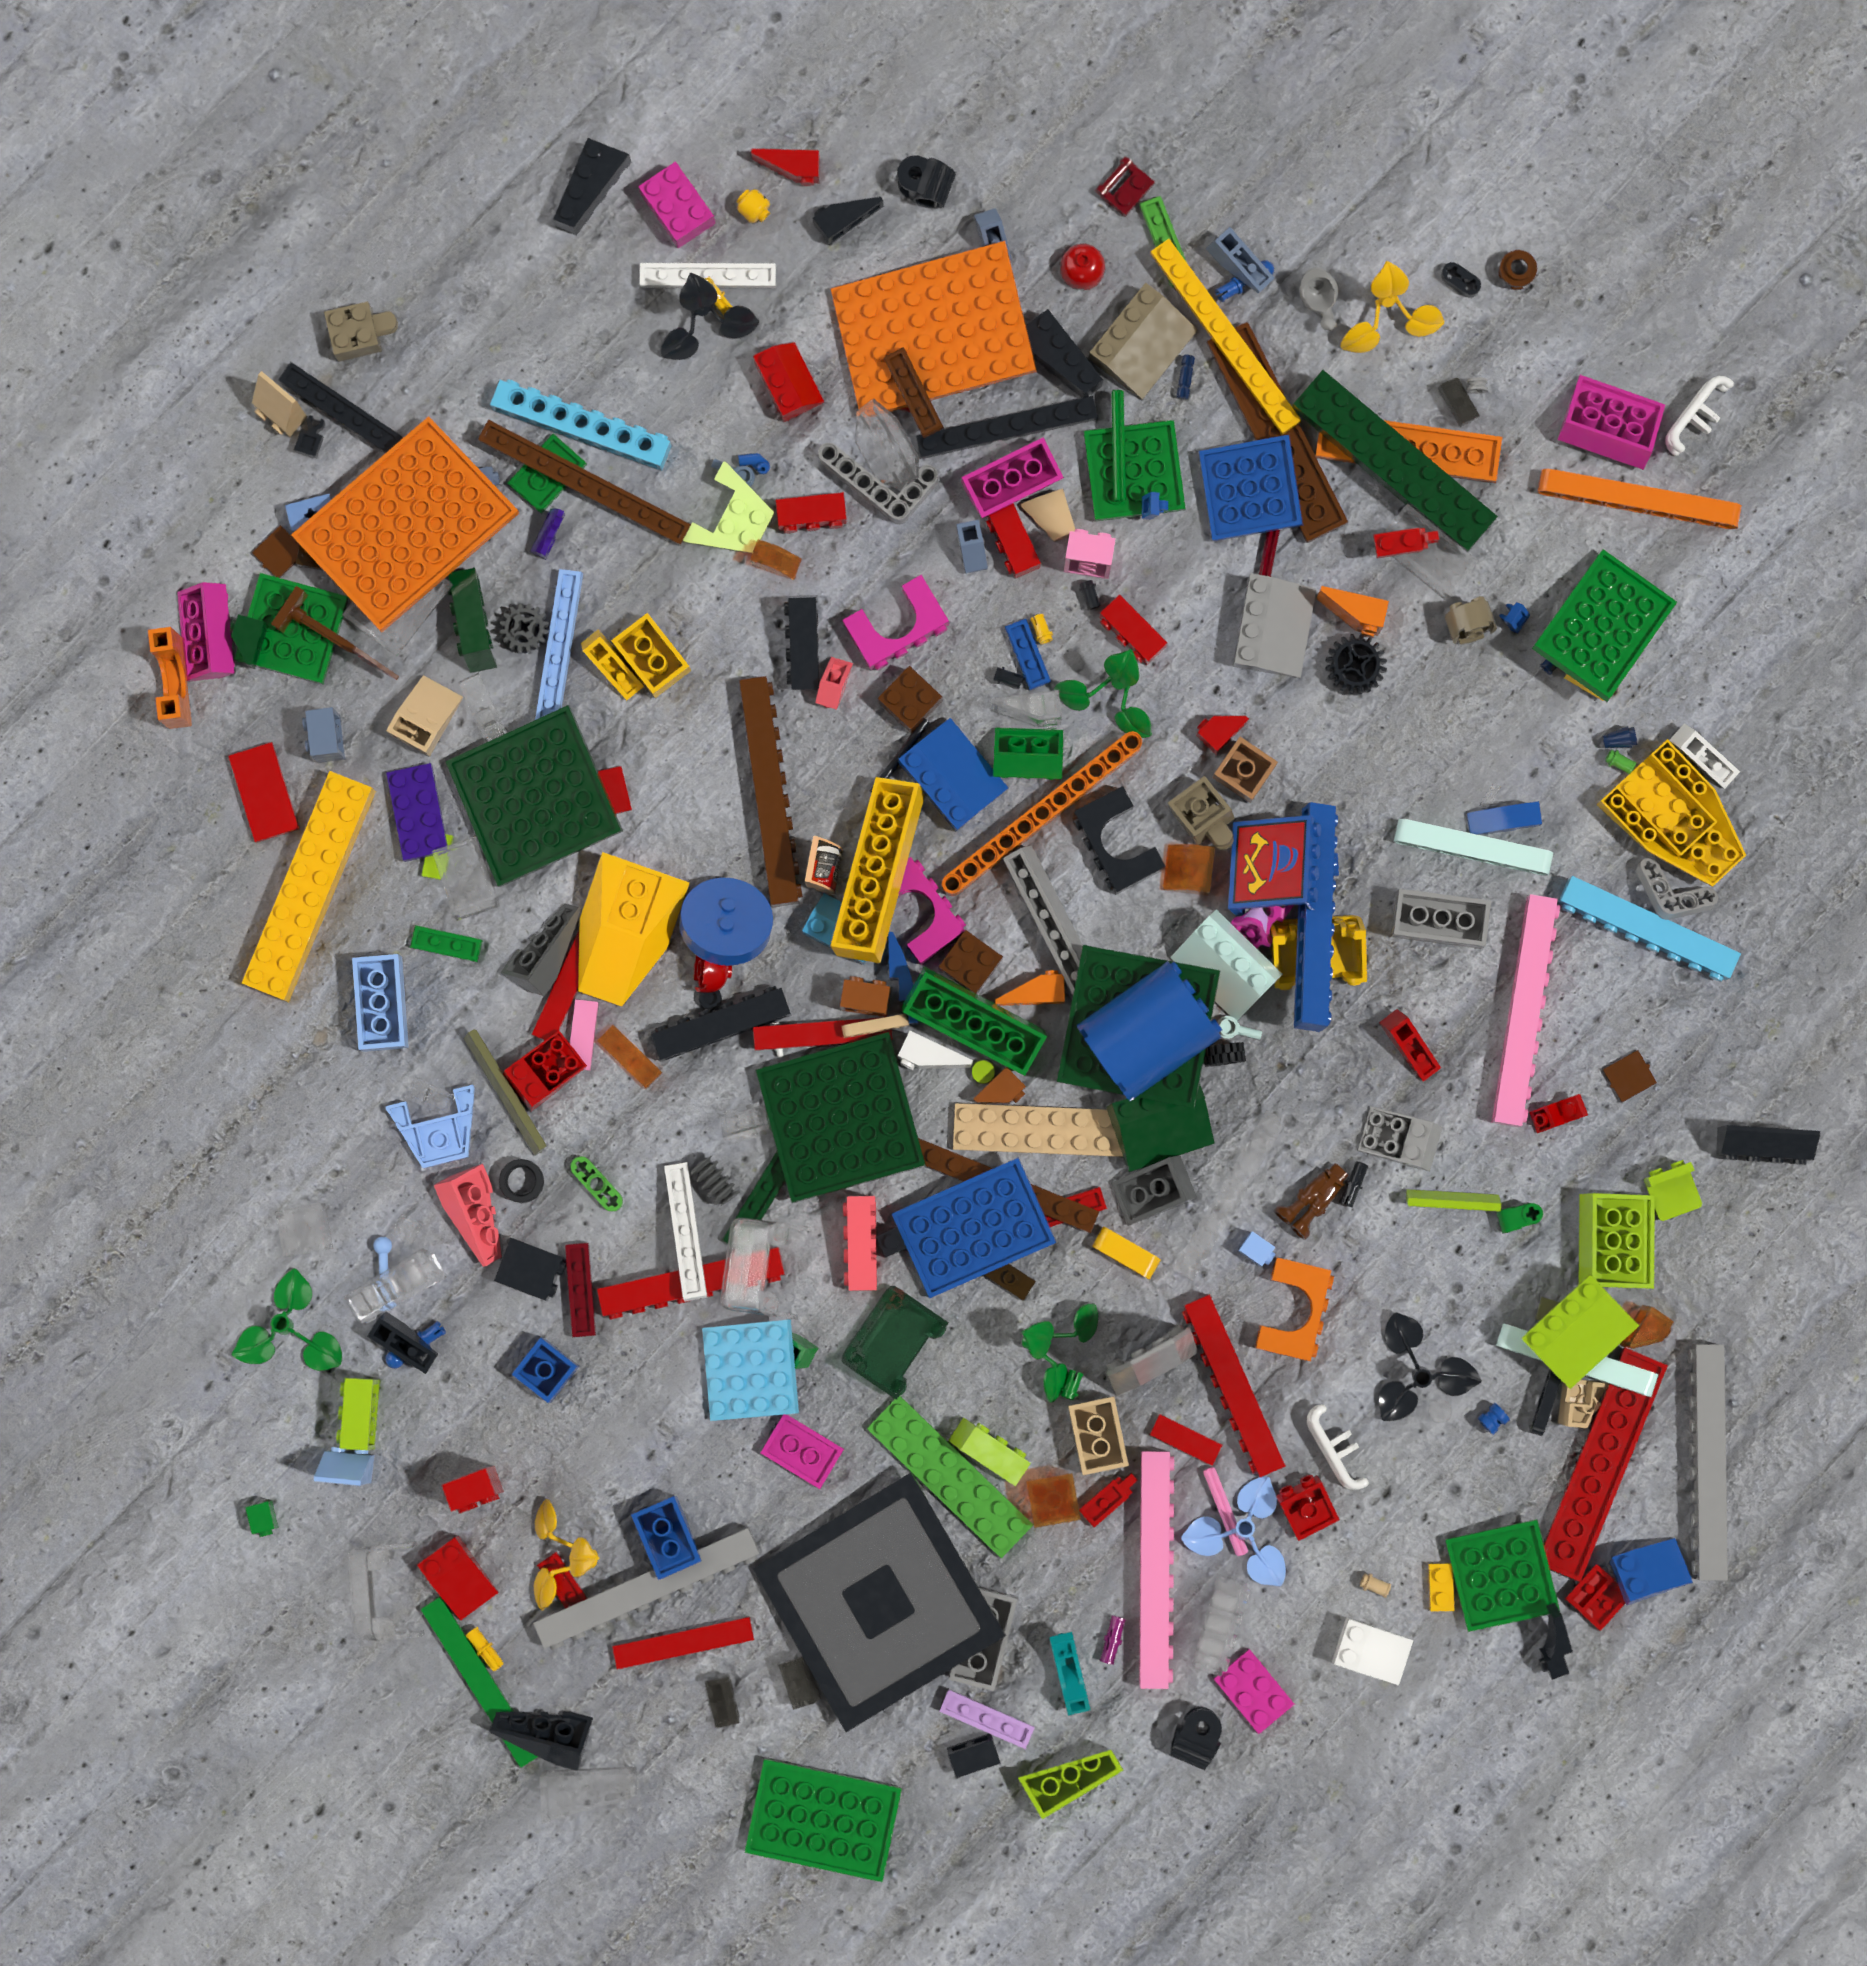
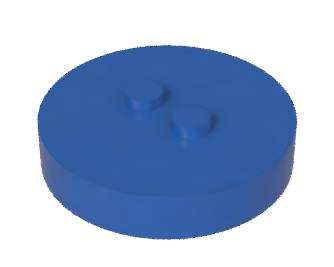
M715 878L700 883L688 893L682 905L679 927L687 947L701 959L718 965H738L754 959L765 949L771 936L773 913L766 897L753 885L734 878Z

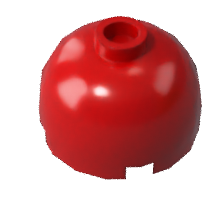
M1086 243L1076 244L1070 247L1062 257L1060 263L1061 276L1064 282L1073 289L1090 290L1096 287L1103 279L1105 260L1101 252L1093 245Z
M696 955L694 980L698 981L699 987L695 986V990L699 993H711L720 990L726 984L727 978L732 976V965L710 963Z

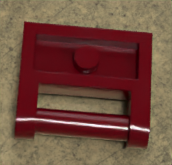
M1124 156L1117 169L1102 185L1095 189V192L1126 218L1154 186L1155 181L1139 169L1128 157ZM1128 170L1132 175L1114 195L1110 194L1109 190Z

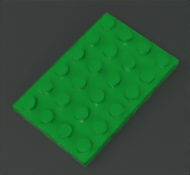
M1602 549L1532 649L1601 699L1608 702L1670 614L1677 601Z
M764 1758L744 1853L883 1882L902 1788Z

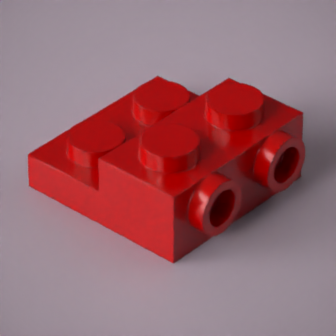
M1313 1475L1304 1476L1300 1480V1484L1294 1487L1291 1485L1285 1486L1280 1489V1494L1276 1495L1280 1507L1298 1541L1340 1520L1322 1481L1317 1475L1314 1477Z

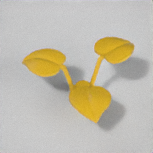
M1386 261L1381 271L1371 283V291L1373 295L1378 297L1375 301L1374 325L1371 326L1368 322L1356 324L1346 333L1340 347L1346 351L1364 353L1377 346L1380 341V335L1375 330L1378 328L1381 305L1391 307L1396 303L1406 318L1410 319L1406 323L1405 328L1413 336L1422 337L1430 335L1439 330L1445 320L1441 311L1432 305L1420 306L1413 312V315H1410L1398 295H1402L1407 291L1409 287L1408 277L1399 267Z
M545 1499L537 1511L535 1517L536 1534L540 1539H546L548 1536L550 1539L570 1547L571 1553L569 1556L570 1566L552 1570L550 1573L547 1568H542L538 1572L534 1581V1597L541 1611H544L552 1603L556 1595V1581L553 1578L555 1574L570 1571L572 1576L581 1577L588 1570L594 1568L599 1560L596 1550L591 1548L585 1538L579 1537L572 1544L553 1535L552 1532L557 1526V1518L554 1507L549 1499Z

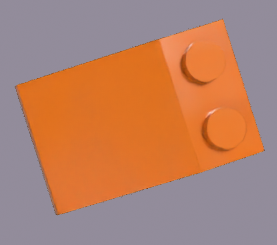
M1321 586L1316 598L1320 603L1355 631L1361 632L1364 637L1374 638V635L1378 636L1384 626L1389 601Z

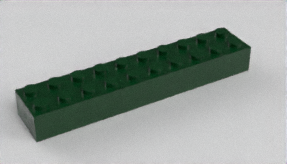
M1322 370L1293 403L1292 408L1300 417L1323 434L1325 438L1349 456L1356 464L1438 531L1463 554L1466 555L1497 519L1498 516L1326 371Z

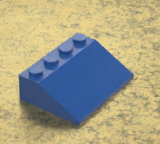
M951 718L918 742L897 761L912 780L920 784L926 797L955 831L959 830L1008 789V786L1000 777H993V768Z

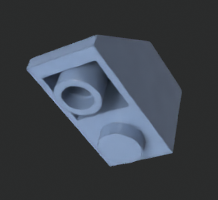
M979 520L956 524L965 573L987 570L988 566Z

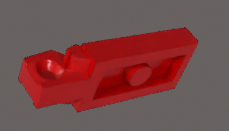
M1413 528L1374 534L1376 558L1422 552L1428 549V544L1438 543V531L1425 532V528Z
M1130 1473L1123 1480L1118 1476L1083 1505L1079 1511L1095 1528L1129 1498V1495L1133 1493L1130 1487L1138 1479L1133 1473Z

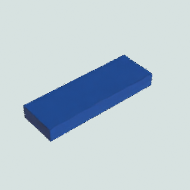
M1023 619L1005 626L1006 633L1029 690L1031 691L1051 683L1027 620Z

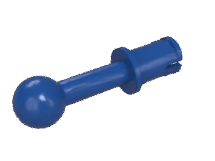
M1267 260L1261 261V263L1273 275V264ZM1233 277L1230 279V282L1215 289V294L1223 293L1217 298L1220 302H1224L1233 295L1241 294L1243 292L1242 288L1246 284Z
M436 1321L435 1324L423 1332L419 1331L417 1335L430 1346V1343L446 1334L443 1326L439 1327L441 1323ZM392 1352L386 1355V1364L390 1368L397 1369L403 1365L404 1360Z

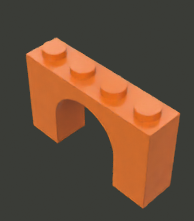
M171 627L149 629L150 653L158 660L163 682V697L155 698L158 721L169 729L192 726L182 637Z
M1278 1257L1275 1258L1270 1281L1301 1289L1309 1299L1310 1315L1307 1322L1295 1331L1288 1332L1259 1326L1255 1349L1305 1361H1311L1312 1357L1316 1358L1319 1344H1315L1317 1334L1321 1335L1324 1322L1320 1321L1322 1312L1327 1311L1329 1299L1325 1297L1327 1289H1332L1334 1276H1331L1332 1270Z

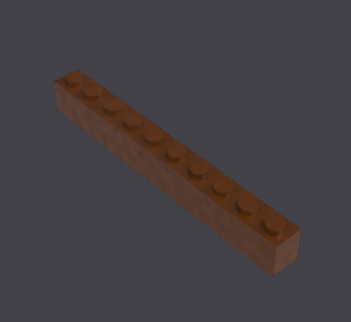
M767 676L742 679L739 682L771 906L774 908L799 904V898H802L803 894L801 884H796L795 875H800L798 861L793 862L792 853L796 852L795 839H790L789 830H793L792 817H787L786 808L790 807L789 796L783 792V785H787L785 771H780L779 764L783 763L784 760L782 749H777L776 741L781 739L779 726L774 727L773 718H777L776 705H771L770 696L774 695L773 683L768 682Z

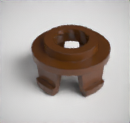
M1511 251L1503 257L1500 263L1499 278L1510 285L1511 290H1521L1534 280L1537 274L1536 260L1526 251ZM1515 260L1526 262V273L1523 275L1513 273L1511 270L1512 262Z

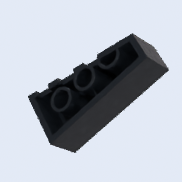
M1049 309L1026 325L1033 358L1045 367L1049 373L1059 378L1063 384L1081 398L1089 397L1102 387V377Z
M817 595L790 596L788 602H784L785 616H789V625H785V639H790V648H786V662L791 663V671H787V685H791V690L819 689Z

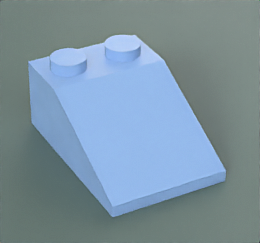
M331 1447V1451H324L313 1480L360 1486L372 1483L374 1455H369L367 1450H354V1453L345 1452V1449H339L340 1447Z

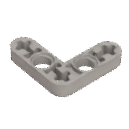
M1652 858L1643 859L1636 869L1637 875L1657 915L1662 919L1671 920L1709 911L1718 901V894L1709 887L1674 894L1660 865ZM1653 885H1659L1663 892H1656L1653 889ZM1686 899L1690 901L1692 907L1688 908L1684 906L1682 900Z

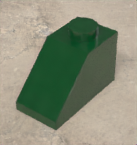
M238 614L237 619L232 621L230 627L231 636L246 664L250 668L255 669L268 625L264 621Z

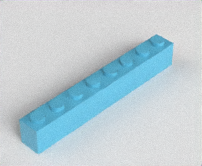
M1574 876L1568 879L1558 901V904L1562 905L1564 911L1571 914L1575 912L1584 915L1583 919L1595 924L1597 921L1603 924L1604 929L1612 933L1619 931L1625 934L1627 940L1638 943V941L1647 944V949L1656 953L1660 950L1668 954L1667 958L1675 962L1682 960L1689 964L1688 967L1697 972H1701V970L1710 973V978L1719 982L1730 979L1741 953L1670 920L1662 919L1655 913Z

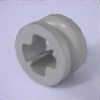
M1486 378L1468 379L1467 384H1469L1467 392L1472 394L1487 392L1488 388L1485 387V384H1487L1488 380Z

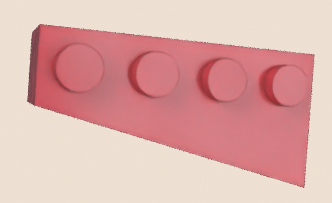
M847 1196V1203H843V1216H847V1226L843 1227L844 1240H848V1249H844V1263H848V1272H844V1286H849V1291H877L876 1197Z

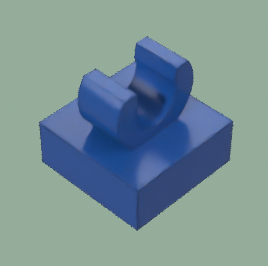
M1150 492L1142 496V519L1151 520L1159 516V513L1168 511V501L1159 500L1158 492Z
M1516 602L1514 606L1512 604L1506 605L1510 611L1508 615L1500 613L1499 616L1511 631L1518 634L1530 617V614L1523 604Z

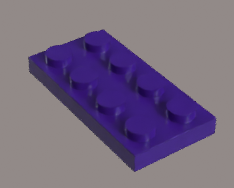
M428 763L387 772L403 861L408 862L448 853L449 849L433 765Z

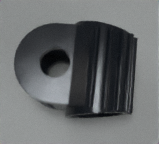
M913 155L902 160L897 169L898 187L901 194L923 207L944 208L956 172L947 164L935 158L927 159L922 156ZM915 176L920 177L919 179H916V180L911 179L912 177H915Z
M1195 1707L1189 1710L1184 1716L1182 1723H1177L1170 1756L1205 1771L1221 1745L1219 1738L1222 1732V1725L1217 1715L1206 1707ZM1199 1722H1207L1208 1728L1205 1732L1199 1733L1196 1731V1726Z

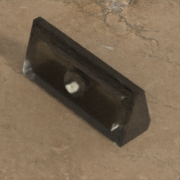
M1458 377L1439 385L1438 390L1459 427L1480 417Z

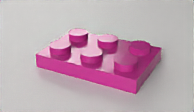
M784 1414L762 1449L761 1454L818 1489H821L844 1448L788 1414Z
M1250 1649L1245 1651L1213 1678L1258 1734L1295 1705Z

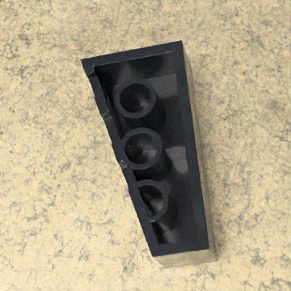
M587 138L554 215L555 227L577 236L594 213L595 208L600 202L602 203L608 191L617 183L620 175L632 163L630 155Z

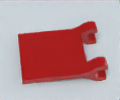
M622 766L598 771L615 813L632 811Z

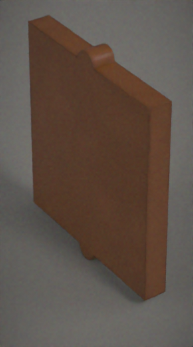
M280 525L252 553L263 563L264 569H268L275 577L281 578L296 563L299 544Z
M1639 1050L1603 1069L1610 1082V1088L1614 1089L1621 1103L1657 1083L1649 1070L1650 1065L1645 1063Z

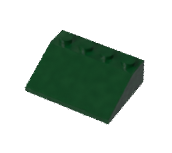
M1200 1083L1195 1108L1138 1097L1132 1101L1124 1099L1106 1106L1128 1172L1153 1165L1169 1157L1179 1156L1215 1144L1207 1104Z

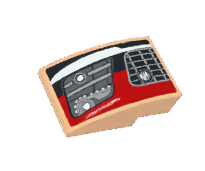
M813 836L805 877L807 887L816 888L818 892L835 894L843 852L839 845L821 837Z

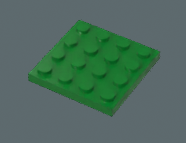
M1174 420L1124 426L1126 500L1124 502H1115L1113 500L1112 428L1084 431L1095 522L1142 516V496L1150 492H1158L1159 500L1168 501V511H1164V513L1185 511Z
M260 573L247 617L264 621L268 625L256 667L324 685L335 644L303 623L299 624L293 619L284 633L277 630L271 623L297 586L308 594L300 608L306 611L309 617L339 634L349 598L341 594ZM237 649L235 660L246 664L239 649Z
M1538 1519L1445 1540L1468 1632L1548 1615L1546 1606L1555 1603L1560 1611Z

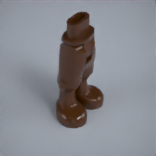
M1334 1163L1329 1170L1326 1168L1304 1189H1300L1297 1194V1200L1292 1205L1287 1207L1278 1206L1274 1213L1284 1223L1290 1224L1305 1206L1309 1205L1305 1214L1291 1226L1295 1234L1301 1239L1306 1240L1310 1236L1309 1226L1314 1217L1325 1214V1209L1335 1198L1341 1187L1344 1186L1342 1182L1349 1175L1338 1164Z

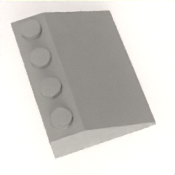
M1250 573L1233 667L1301 678L1316 588Z

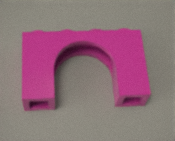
M922 575L902 585V591L916 614L915 625L906 636L899 639H888L879 635L863 609L842 620L844 627L870 671L873 669L878 671L888 665V660L894 657L899 659L908 653L907 649L914 645L918 648L928 641L926 638L933 634L939 636L947 631L946 627L949 626V620Z
M910 857L907 861L898 897L910 892L922 894L931 901L935 910V917L931 926L907 944L908 949L919 964L922 965L958 939L965 931L963 927L966 924L959 915L954 916L950 911L952 905L945 896L941 898L936 892L939 888L932 878L927 879L922 873L925 871V868L918 859L914 861Z

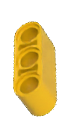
M1104 1226L1092 1244V1247L1149 1280L1161 1261L1157 1256Z

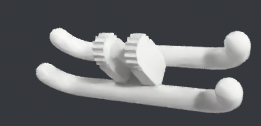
M1716 376L1707 381L1666 435L1665 444L1672 455L1678 456L1685 451V446L1680 442L1679 435L1689 422L1705 434L1711 432L1710 426L1699 418L1696 412L1705 416L1711 422L1717 423L1720 420L1719 416L1703 403L1714 388L1722 392L1732 388L1734 382L1730 378Z
M1324 1404L1314 1406L1307 1415V1426L1338 1481L1349 1490H1360L1367 1487L1369 1484L1368 1479L1359 1478L1353 1480L1340 1460L1359 1448L1357 1442L1348 1445L1347 1448L1336 1452L1334 1449L1335 1445L1349 1438L1352 1433L1350 1430H1347L1329 1440L1319 1423L1320 1416L1326 1412L1327 1408Z

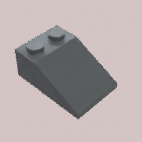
M1180 1155L1164 1159L1111 1183L1128 1226L1197 1199Z

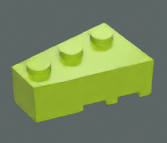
M963 1417L948 1441L1016 1486L1031 1464L1025 1459L1027 1454L1017 1447L1014 1450L1007 1447L1008 1441L999 1435H996L995 1438L988 1434L990 1429L981 1423H978L976 1426Z

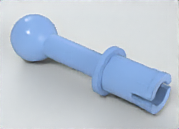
M379 1237L373 1244L374 1250L379 1256L380 1281H375L378 1288V1304H385V1297L386 1304L393 1303L391 1283L394 1280H389L388 1253L392 1249V1243L387 1237Z

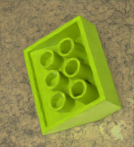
M1602 1193L1579 1194V1284L1591 1274L1603 1288L1654 1289L1655 1196Z
M1589 1274L1525 1333L1521 1339L1571 1389L1639 1325L1597 1280Z

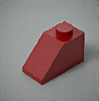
M1213 716L1210 720L1205 718L1197 726L1199 731L1196 736L1216 755L1248 723L1249 718L1247 716Z

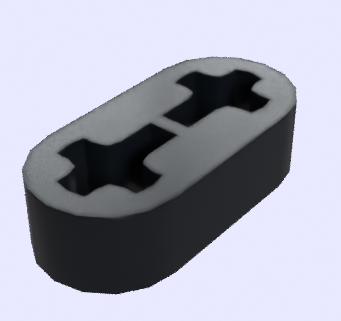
M1455 262L1447 263L1441 272L1442 281L1461 295L1472 298L1479 293L1481 288L1480 279ZM1452 269H1454L1456 271L1455 275L1458 278H1456L1455 276L1449 278L1448 271H1452ZM1473 282L1475 284L1474 289L1466 290L1467 285L1465 283L1470 284Z

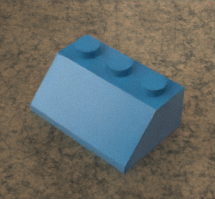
M824 893L813 909L802 933L831 948L830 945L842 902ZM853 959L862 965H865L866 961Z

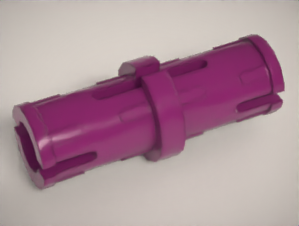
M1114 1615L1111 1616L1107 1635H1104L1103 1640H1105L1099 1661L1114 1665L1118 1646L1122 1643L1121 1635L1126 1619Z

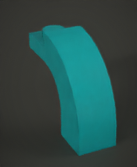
M1060 1633L1049 1637L1068 1716L1090 1711L1073 1633Z

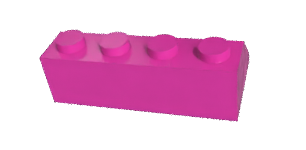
M1043 437L963 476L961 483L980 517L984 518L1064 479Z
M202 582L177 592L187 681L217 679L234 674L235 662L232 653L233 641L230 632L226 584Z

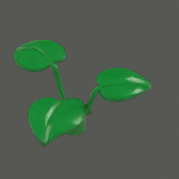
M1132 649L1110 655L1106 658L1104 668L1109 677L1091 692H1087L1086 686L1076 680H1065L1055 685V694L1063 704L1070 709L1082 711L1090 705L1088 697H1092L1111 682L1114 688L1124 689L1121 704L1122 711L1115 714L1117 726L1124 733L1136 732L1141 738L1152 736L1151 721L1148 715L1137 707L1126 708L1128 690L1138 682L1140 677L1138 663Z
M295 1268L284 1275L275 1289V1305L279 1309L288 1310L272 1318L271 1336L269 1337V1333L265 1328L251 1326L241 1334L232 1352V1356L241 1362L262 1364L269 1361L275 1354V1346L271 1341L274 1340L276 1332L281 1335L292 1333L309 1344L303 1352V1358L306 1365L311 1369L325 1371L337 1368L342 1363V1350L334 1336L327 1332H318L311 1341L293 1329V1321L288 1315L292 1313V1309L303 1310L306 1308L313 1296L309 1282Z
M1095 1303L1085 1304L1076 1312L1074 1318V1329L1076 1331L1073 1333H1054V1327L1049 1321L1038 1322L1022 1331V1345L1025 1349L1029 1350L1030 1355L1034 1359L1044 1358L1051 1364V1367L1045 1371L1043 1381L1044 1391L1049 1403L1056 1401L1062 1394L1060 1390L1061 1388L1064 1389L1068 1377L1066 1365L1062 1363L1056 1364L1054 1360L1046 1355L1051 1345L1052 1338L1078 1336L1080 1342L1085 1343L1094 1336L1098 1327L1099 1317Z

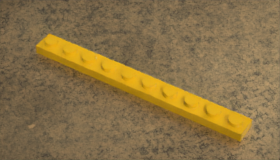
M1167 239L1150 252L1151 256L1280 433L1283 435L1301 422L1300 417L1171 240Z

